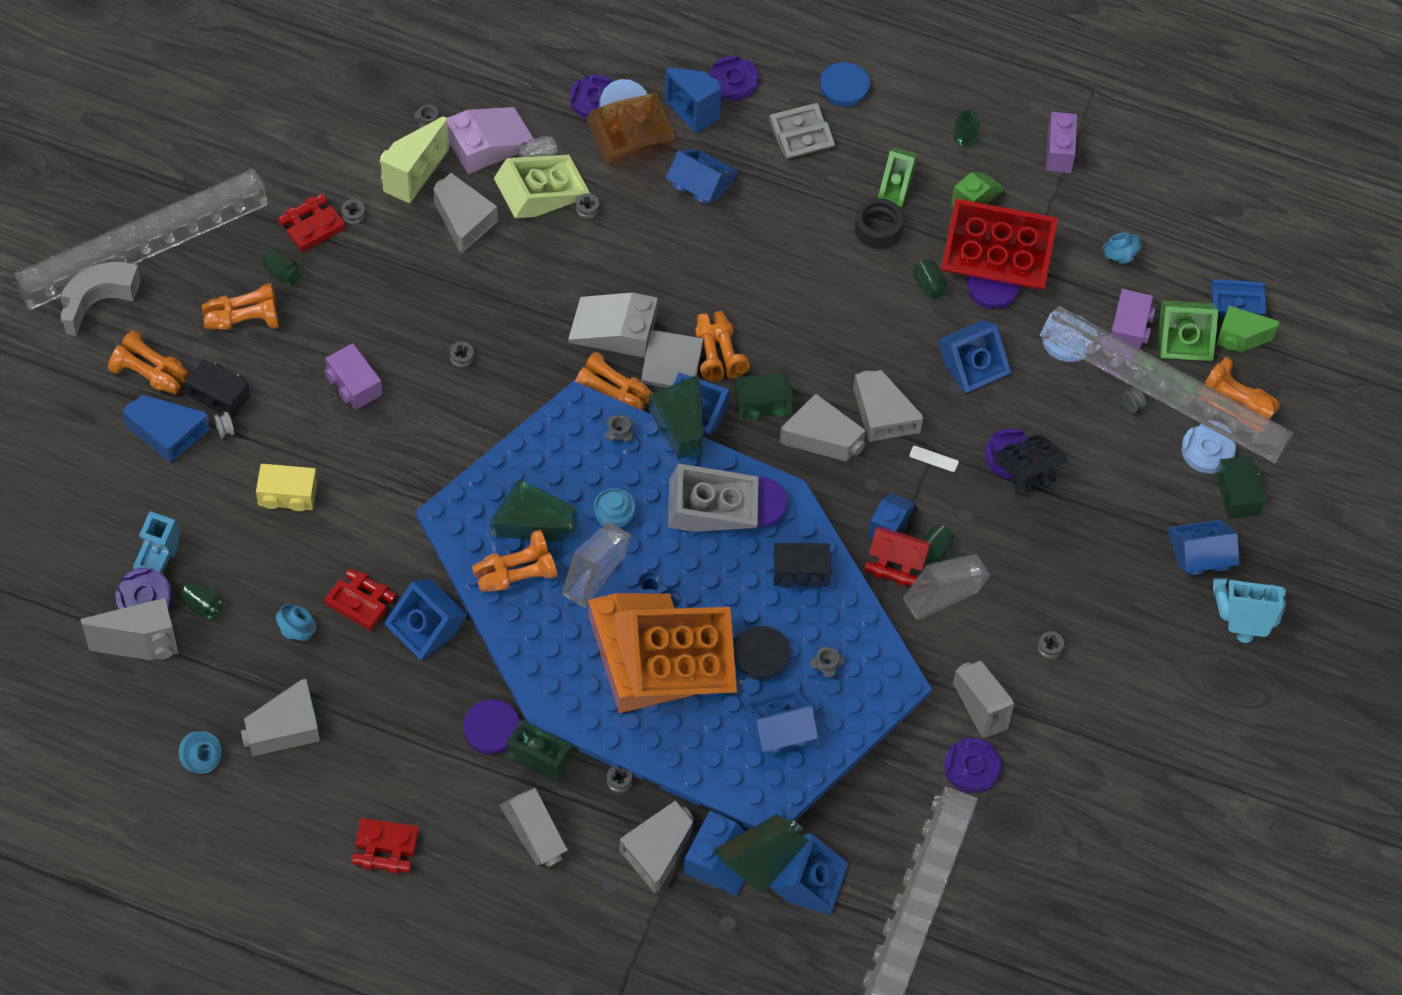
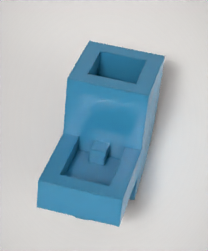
M149 511L139 534L143 545L133 569L147 567L163 575L170 557L174 558L180 538V527L174 519Z

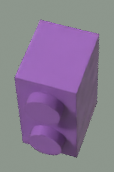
M1051 113L1047 136L1046 171L1071 173L1076 149L1077 114Z
M1122 289L1109 346L1140 352L1142 343L1147 344L1151 328L1146 327L1147 322H1152L1155 307L1151 306L1152 295Z
M353 343L325 358L327 369L324 372L328 381L331 384L335 383L343 401L345 403L349 402L355 410L383 395L381 380Z

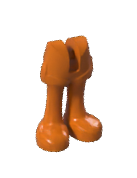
M272 283L264 284L258 290L228 299L227 295L202 304L204 328L227 330L232 328L235 323L253 318L264 319L268 327L272 329L279 328L277 304ZM256 304V305L249 306V307H246V308L238 309V308L243 307V306H246V305Z
M723 311L714 312L715 324L713 325L710 324L707 313L698 314L695 329L696 337L703 338L707 358L700 367L702 377L711 382H720L724 378V368L717 355L716 342L720 344L728 379L732 380L744 375L750 368L749 359L745 355L734 353L731 336L734 332L733 326L727 320Z
M135 330L130 331L124 337L122 346L118 345L115 348L108 363V370L113 374H119L125 368L132 369L148 379L150 386L155 390L176 395L181 389L178 382L185 383L191 375L176 358L171 356L165 358L148 347L143 342L142 334ZM134 354L141 355L157 367L154 368L136 358Z
M594 352L589 357L586 367L581 369L575 382L642 411H645V404H649L654 397V393L643 382L635 377L628 379L608 366L604 361L603 355L598 352ZM598 374L607 378L608 380L612 381L617 386H619L621 389H618L612 386L611 384L603 381L596 375Z
M1226 356L1221 363L1214 367L1204 384V388L1243 404L1244 409L1253 413L1257 418L1270 419L1279 410L1280 402L1263 389H1252L1237 382L1231 376L1233 361Z
M541 530L534 531L531 534L530 545L526 549L504 556L491 554L472 566L474 576L479 579L477 583L481 592L505 590L509 588L510 583L526 578L544 577L551 579L557 576L554 560L551 554L548 553ZM537 561L536 563H534V564H532V565H529V566H526V567H522V568H518V569H514V570H508L509 568H512V567H515V566H518V565H521V564H524V563Z

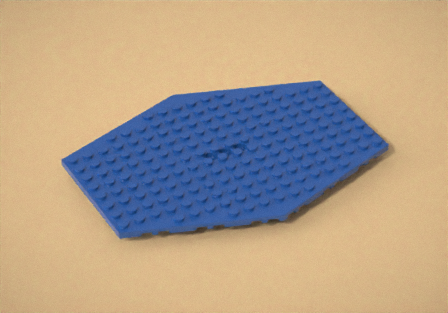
M573 381L415 511L421 528L436 551L437 557L441 565L443 564L451 584L466 612L469 613L478 634L481 635L488 653L503 681L510 689L516 705L519 706L530 729L536 732L540 730L553 736V739L560 743L564 741L577 747L580 752L617 769L618 767L634 773V776L641 780L647 779L658 784L661 789L693 804L706 806L723 817H730L742 823L744 827L772 840L777 839L931 695L932 688L804 480ZM616 415L631 418L633 420V426L631 427L632 439L629 442L617 439L609 441L606 438V432L609 427L607 425L608 418ZM678 464L766 477L782 486L787 497V509L784 517L776 525L771 527L770 525L763 526L761 529L745 528L693 532L668 528L669 479ZM608 489H621L631 495L635 506L632 521L621 528H608L599 523L594 515V502L601 492ZM541 530L548 553L551 554L554 560L557 576L551 579L544 577L526 578L510 583L509 588L505 590L481 592L477 583L479 579L474 576L472 566L491 554L504 556L526 549L530 545L531 534L534 531ZM774 543H830L831 576L829 586L821 588H811L809 586L784 588L773 586ZM537 561L524 563V564H521V565H518V566L509 568L508 570H514V569L526 567V566H529V565H532V564L536 563ZM615 593L670 594L674 608L730 607L733 648H735L738 637L747 629L756 626L772 627L780 631L789 642L791 649L789 665L779 676L776 675L770 677L769 680L763 681L752 679L743 674L735 661L737 692L696 694L619 714L589 620L588 600ZM823 646L835 649L839 655L844 657V664L838 666L835 670V676L831 678L825 677L822 671L813 669L810 665L811 659L817 657L819 649ZM797 689L812 705L818 738L810 740L808 744L803 746L790 745L782 747V750L776 753L762 752L755 744L743 703Z

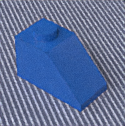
M894 493L887 495L882 499L871 519L868 537L874 538L878 526L901 533L916 503Z

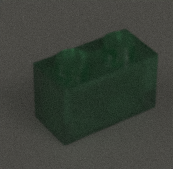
M788 372L735 378L734 396L739 419L747 418L753 420L764 416L781 417L792 413L793 397Z
M1252 456L1220 459L1215 474L1228 519L1260 515L1263 505L1267 502L1265 489L1260 487V471L1258 466L1254 465Z
M520 720L507 741V757L558 782L571 761V744Z

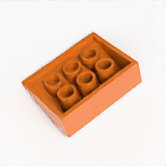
M615 593L588 600L589 620L619 714L692 696L635 697L616 641L615 613L642 609H675L670 594Z
M730 607L642 609L615 613L616 641L635 697L737 692Z

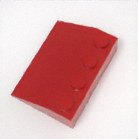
M955 199L941 271L1044 290L1058 218Z

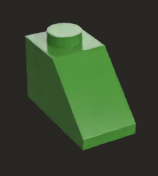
M895 147L890 151L878 198L888 199L900 207L903 206L919 154Z
M971 172L954 186L951 205L954 207L955 199L989 204L1004 191L1005 187L986 173Z
M1229 306L1216 345L1222 346L1227 350H1235L1242 353L1274 340L1280 321Z

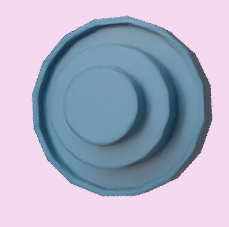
M1124 232L1110 237L1109 241L1102 248L1106 258L1123 264L1134 259L1133 256L1141 249L1142 244L1138 235H1129V233Z
M608 489L597 496L594 502V515L603 526L621 528L632 521L635 506L631 495L626 491Z
M285 604L276 614V621L281 629V633L288 639L305 641L316 631L314 619L303 607Z
M194 731L186 735L181 741L179 759L186 770L197 774L208 773L219 763L221 746L213 734L206 731Z

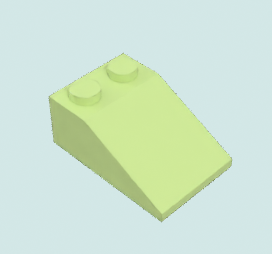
M442 116L397 140L389 150H385L382 153L380 164L384 192L409 204L412 202L449 150L448 121L446 117Z
M570 155L506 158L494 177L515 218L537 217L576 202L580 195L590 193Z

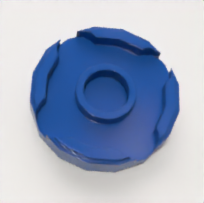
M840 62L828 66L822 72L820 78V91L823 97L825 95L828 98V102L840 107L857 105L859 101L867 97L870 89L869 76L865 70L856 64Z

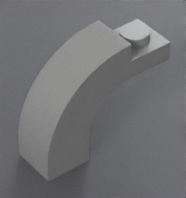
M107 262L89 267L72 278L61 294L63 304L61 323H64L66 334L77 336L87 309L101 299L119 298L134 301L141 282L138 265L123 262Z

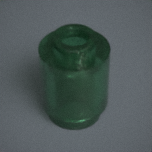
M964 110L956 117L953 140L958 145L969 147L977 142L981 124L977 113L972 110Z
M281 248L271 249L264 255L263 268L281 284L289 286L299 279L301 275L299 264Z
M922 260L916 264L913 276L923 294L932 300L943 296L947 292V281L937 263L933 260Z
M937 525L931 528L922 539L931 542L924 564L938 565L952 547L954 535L950 529L943 525Z
M189 582L180 594L183 604L204 620L214 619L222 611V598L201 582Z

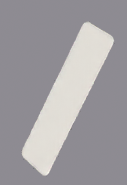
M913 446L909 455L914 459L955 472L958 465V460L918 446Z

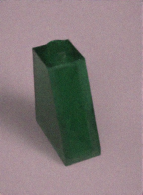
M698 375L649 395L648 410L678 460L686 456H694L702 450L703 421L700 378Z
M518 479L490 520L491 535L495 537L530 540L531 534L534 531L541 530L545 541L562 543L568 534L572 535L575 532L579 523L576 507Z
M776 814L717 847L713 853L727 867L763 894L808 840L800 833L804 828L793 818L790 817L786 821L779 814Z

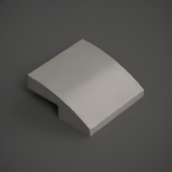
M818 103L769 116L773 132L786 159L835 146L828 123H824Z
M651 330L641 382L645 385L671 389L678 373L697 378L703 338Z

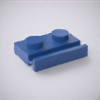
M1212 279L1211 303H1214L1218 308V317H1225L1229 306L1265 317V283Z

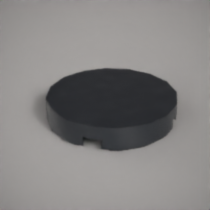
M756 626L747 629L738 637L734 648V659L743 674L752 679L764 681L769 680L770 677L779 676L789 665L791 649L788 640L780 631L772 627Z

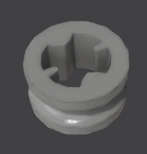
M224 412V415L221 417L214 415L221 439L225 438L226 434L235 435L228 412Z

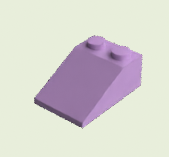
M514 107L472 109L447 118L449 144L467 174L537 147L536 141Z

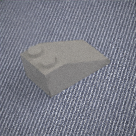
M637 293L580 297L568 343L645 358L650 332L654 329L657 318L658 298Z
M684 464L677 465L669 479L668 528L699 532L757 527L758 476Z
M165 598L81 619L89 651L145 660H163L178 654Z

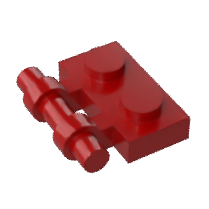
M323 194L315 198L311 196L305 200L304 204L285 210V214L277 218L282 227L288 223L292 224V227L287 229V235L301 253L345 230L344 221L332 206L324 210L320 208V206L327 203ZM309 212L312 214L311 217L303 221L299 218Z
M878 526L869 554L879 557L878 564L867 561L864 571L874 574L875 578L881 580L884 577L897 581V585L904 587L909 585L917 588L920 577L911 575L910 572L912 568L922 571L931 542ZM888 560L903 565L902 570L899 571L886 567Z
M350 568L345 577L351 580V583L348 584L340 579L324 599V604L371 632L387 611L386 605L382 604L381 601L385 600L393 604L398 595L390 591V587L386 584H378L369 579V575L365 572H357ZM365 588L372 594L369 596L360 591V589Z
M361 818L355 845L356 849L366 850L365 854L353 853L352 865L362 866L366 870H372V868L386 869L389 873L398 874L399 871L410 873L411 861L401 860L402 856L414 857L419 827ZM376 852L392 854L390 858L375 856Z

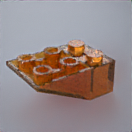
M656 93L604 105L591 110L586 118L606 165L675 140Z

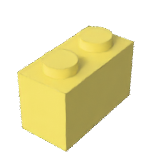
M261 464L256 488L258 506H264L268 509H275L277 507L290 508L294 511L313 510L317 488L316 469Z

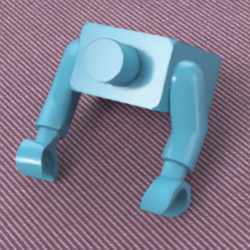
M1214 579L1213 595L1216 598L1220 617L1224 621H1228V630L1232 633H1237L1236 637L1239 641L1249 643L1253 640V636L1266 637L1273 627L1280 624L1286 607L1284 599L1285 588L1275 585L1229 580L1228 597V589L1225 587L1228 579Z

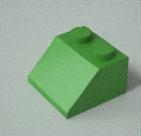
M1161 300L1159 321L1160 358L1213 361L1218 308L1215 304Z

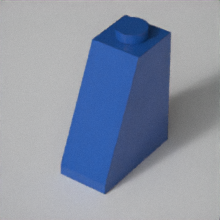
M141 395L137 400L131 401L125 407V410L122 411L126 427L170 463L210 430L206 413L145 395Z

